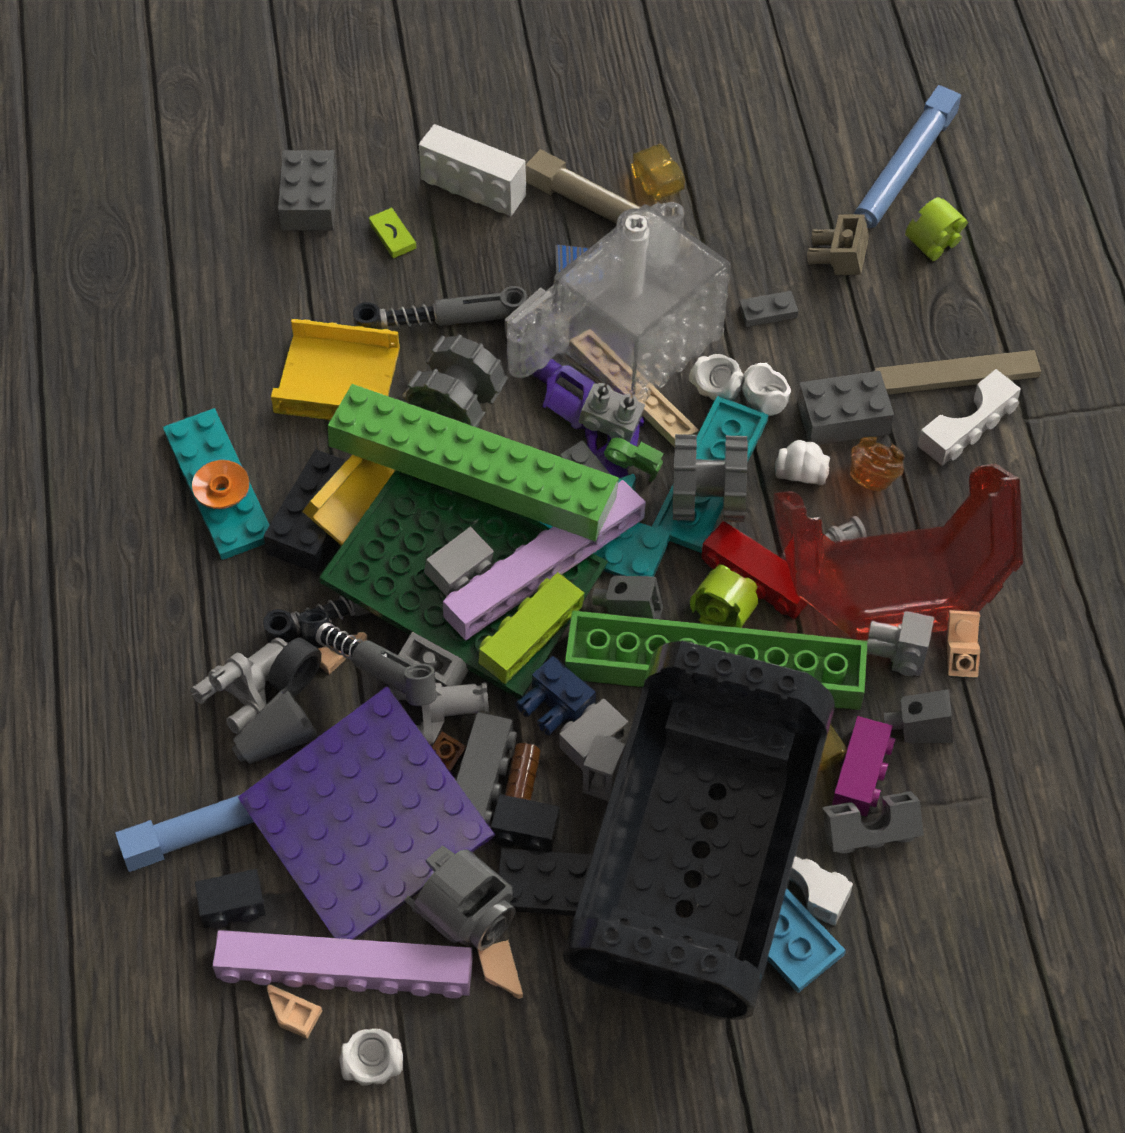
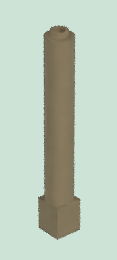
M541 149L525 165L526 183L549 195L556 192L621 227L625 226V221L629 216H643L647 220L649 241L682 259L691 256L697 247L694 234L568 170L566 162Z

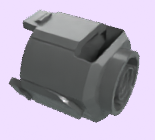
M442 845L426 859V864L434 873L421 889L417 899L407 896L404 901L411 906L414 913L420 914L451 942L455 944L460 942L468 947H476L480 951L485 950L500 938L514 918L515 908L510 904L513 899L512 886L470 850L465 849L454 854Z

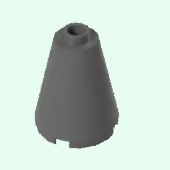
M287 687L283 688L233 739L236 745L232 747V750L241 763L246 760L249 764L311 742L319 737L311 721L301 706L294 701L295 697Z

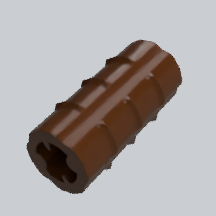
M527 743L515 745L508 783L505 789L506 796L531 800L541 752L537 746Z

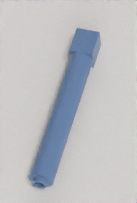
M940 85L934 90L925 103L924 112L854 212V214H865L867 228L877 226L941 130L945 131L958 112L961 94Z
M238 796L155 825L152 824L151 820L116 832V836L128 871L131 872L165 860L163 854L251 824L254 821L238 799Z

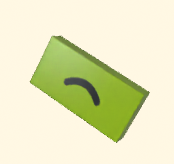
M393 208L369 217V224L393 258L416 249L415 240Z

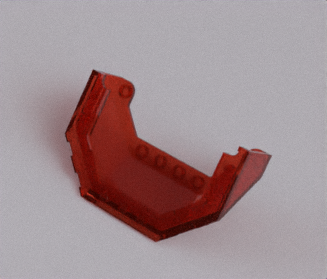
M996 463L981 465L973 469L969 476V496L944 526L832 541L822 533V520L819 517L808 518L806 516V507L804 506L803 499L797 493L792 491L774 493L775 521L796 594L854 640L868 641L872 621L898 627L899 624H902L905 611L934 617L931 632L948 630L949 610L980 612L986 603L990 604L1004 587L1002 584L1012 572H1017L1023 564L1020 478Z

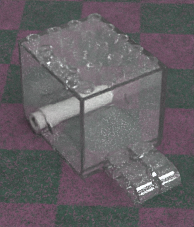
M657 202L652 207L644 204L639 209L626 210L618 217L617 227L556 274L552 287L507 322L508 371L517 378L527 377L536 370L544 368L549 360L559 353L596 383H605V388L608 384L612 391L622 395L631 394L630 398L634 395L639 402H645L651 394L650 389L653 386L656 389L663 387L674 373L681 372L693 357L700 356L706 346L712 341L716 342L723 335L731 263L683 229L685 210L680 204L668 202L662 205Z

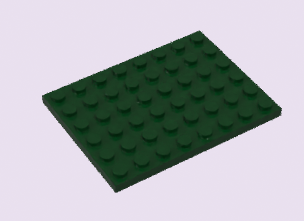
M395 470L319 578V583L406 634L411 635L414 632L456 655L466 663L468 670L520 700L532 684V674L547 661L571 623V619L504 684L479 663V646L487 636L490 635L492 637L498 631L501 622L506 617L510 616L512 618L518 612L520 604L465 640L443 617V601L447 596L424 573L426 560L469 527H472L494 551L491 560L492 566L497 561L505 560L511 556L521 545H527L536 539L542 531L551 528L537 520ZM593 553L563 573L562 576L584 592V602L606 568L608 561Z

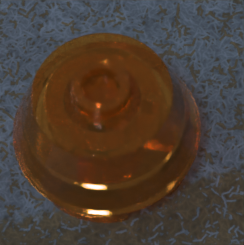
M863 437L860 439L859 444L851 450L850 475L855 482L873 491L886 490L903 474V460L905 456L892 443L888 448L883 444L876 443L878 439L876 437Z

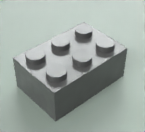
M283 150L278 206L281 230L334 229L337 180L335 150Z
M881 371L800 382L797 404L808 442L820 445L890 434L894 413Z

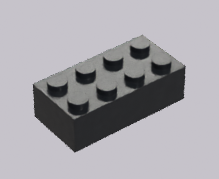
M315 449L264 534L268 555L319 573L337 541L302 511L347 460Z

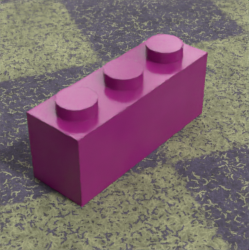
M857 716L832 805L852 802L860 811V815L866 817L870 806L876 808L881 790L875 788L877 780L884 781L888 764L883 763L885 754L891 756L896 739L890 737L892 725Z

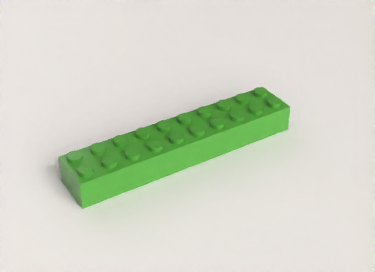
M351 384L328 424L329 446L595 542L616 500L619 477Z
M572 611L565 667L582 681L643 687L653 652L661 645L682 640L806 672L829 690L834 698L835 707L861 710L865 690L867 641Z

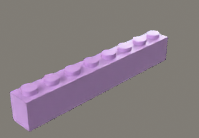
M622 480L618 483L616 500L596 542L556 527L544 530L527 545L518 547L505 560L497 561L490 570L481 576L473 577L459 591L451 592L443 601V617L467 640L520 604L525 598L536 593L543 580L546 578L551 579L557 572L562 575L644 519L646 501Z
M218 930L213 969L217 978L228 983L249 980L258 985H269L271 982L284 983L289 987H301L303 984L326 990L333 989L336 986L347 987L355 992H362L366 989H379L380 992L386 994L408 991L417 996L437 993L443 994V996L448 998H460L462 995L469 996L473 958L472 948Z

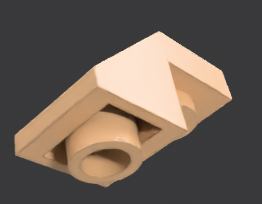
M949 610L947 630L948 676L978 677L980 647L977 643L980 620L979 612Z

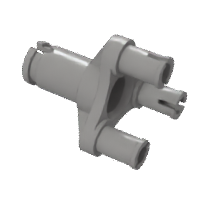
M275 638L271 643L265 645L249 658H246L241 653H235L227 659V664L216 666L208 673V677L190 688V692L194 693L192 697L202 704L217 691L226 690L234 695L244 706L232 716H229L226 719V723L234 733H240L267 705L264 690L265 682L269 679V672L274 660L287 643L281 638Z
M441 682L436 683L437 698L433 703L422 706L423 722H421V725L416 726L428 743L433 745L445 721V716L476 714L479 711L489 712L487 684L441 687ZM389 686L397 700H406V694Z

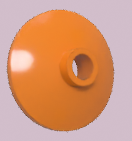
M217 460L207 463L196 472L192 481V489L195 498L202 505L213 509H225L236 505L246 496L249 489V478L245 469L239 464L229 460Z

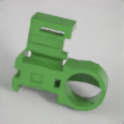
M612 438L604 451L605 457L610 462L625 469L628 466H634L651 475L650 482L654 481L663 464L661 458L664 453L643 442L640 443L639 447H636L624 439Z

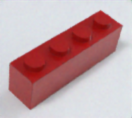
M724 521L703 543L701 559L709 567L715 569L718 565H724L743 578L752 579L757 585L755 592L758 599H764L783 615L787 614L795 619L815 596L816 580Z

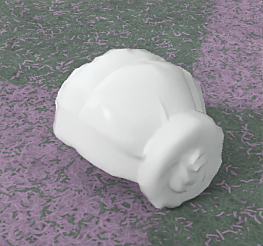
M721 354L699 357L689 373V381L696 386L699 393L705 397L709 396L714 401L717 396L728 400H735L742 390L745 381L739 364L735 360Z
M758 363L747 368L744 373L745 381L742 391L752 409L768 414V416L776 415L784 410L791 394L790 386L785 377L774 371L767 363Z
M797 440L787 448L779 449L778 458H776L775 475L780 479L824 485L829 474L830 457L823 455L822 450L816 443Z
M381 1029L358 1031L352 1035L348 1043L343 1044L341 1047L342 1051L339 1061L344 1080H354L362 1086L371 1085L372 1083L384 1084L392 1076L401 1074L403 1070V1053L400 1041L393 1039L388 1032Z

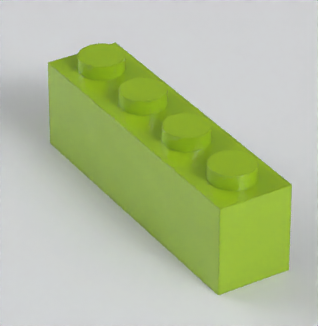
M558 572L551 579L546 578L537 589V593L532 598H525L519 605L518 612L512 618L510 616L506 617L501 622L498 631L492 637L489 635L481 642L479 646V663L506 684L571 619L572 611H579L582 608L584 592Z

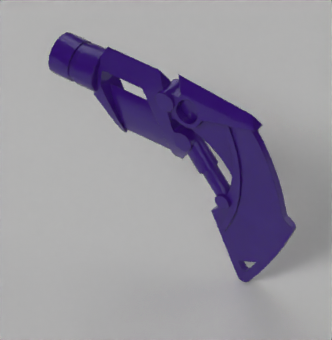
M540 350L532 353L525 364V370L546 384L547 392L542 407H548L572 423L571 426L573 428L585 429L588 448L611 475L619 477V479L628 476L627 470L629 466L625 469L610 462L604 455V451L612 438L607 435V444L597 450V431L589 430L579 423L581 410L595 382L570 365H560ZM559 378H564L582 390L583 400L557 384L556 382ZM641 417V420L630 442L632 445L636 447L639 437V427H643L644 424L643 417Z

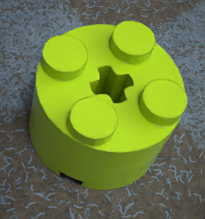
M940 197L927 203L919 211L921 217L918 221L915 222L912 219L905 231V235L932 261L937 260L947 246L953 248L962 239L960 232L968 224V221L952 205Z
M718 565L709 572L692 595L690 607L693 613L697 610L700 614L699 621L702 624L742 628L757 607L758 597L755 592L757 585L752 579L743 578L728 567Z

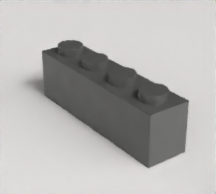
M477 712L456 781L491 828L494 811H490L493 802H498L502 787L501 784H498L501 775L506 776L509 766V758H506L508 749H514L517 732L513 731L511 719Z

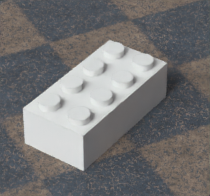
M436 124L431 127L419 143L421 180L426 181L428 184L436 185L453 194L461 195L475 203L483 204L509 216L513 215L525 198V160Z

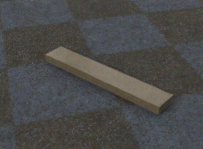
M1035 350L875 368V371H881L887 394L975 385L995 369L1009 380L1040 377L1041 374Z

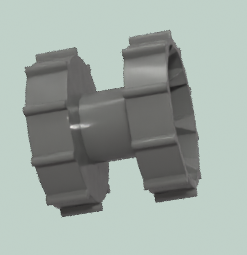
M460 334L447 338L441 336L431 350L432 354L426 361V364L430 365L431 371L421 372L418 370L407 385L408 389L402 398L408 404L478 427L479 422L485 415L479 403L488 402L492 405L502 391V387L508 380V377L504 375L503 368L500 365L501 360L496 359L483 347L482 343L478 344L463 338Z
M675 434L673 520L694 521L695 496L723 497V521L745 522L747 436L726 435L725 459L712 460L696 459L697 435Z

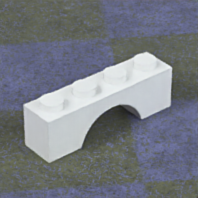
M995 369L977 384L974 402L978 411L965 418H949L939 415L921 430L918 447L942 466L950 459H957L968 444H975L986 429H993L1003 415L1006 413L1011 414L1017 408L1021 388Z
M795 856L789 880L793 881L802 890L806 899V909L814 917L835 926L850 897L853 883L849 882L840 873H830L821 869L812 860H802Z

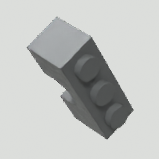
M912 791L882 796L883 809L881 815L876 820L868 823L861 822L860 811L852 802L822 807L826 842L833 852L850 853L855 848L864 846L878 848L884 846L886 842L913 841L914 837L924 836L920 800Z

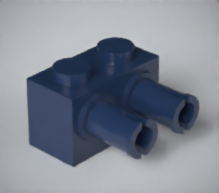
M552 656L532 674V689L515 702V706L520 713L525 710L523 713L525 717H529L543 702L552 709L536 722L539 729L543 732L546 728L547 730L544 734L550 736L565 720L567 722H575L582 716L584 710L589 705L596 704V692Z

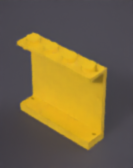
M307 319L291 320L293 338L279 389L273 388L271 394L274 413L331 420L351 384L389 396L400 349L397 331L315 322Z
M351 455L302 512L342 546L395 470Z

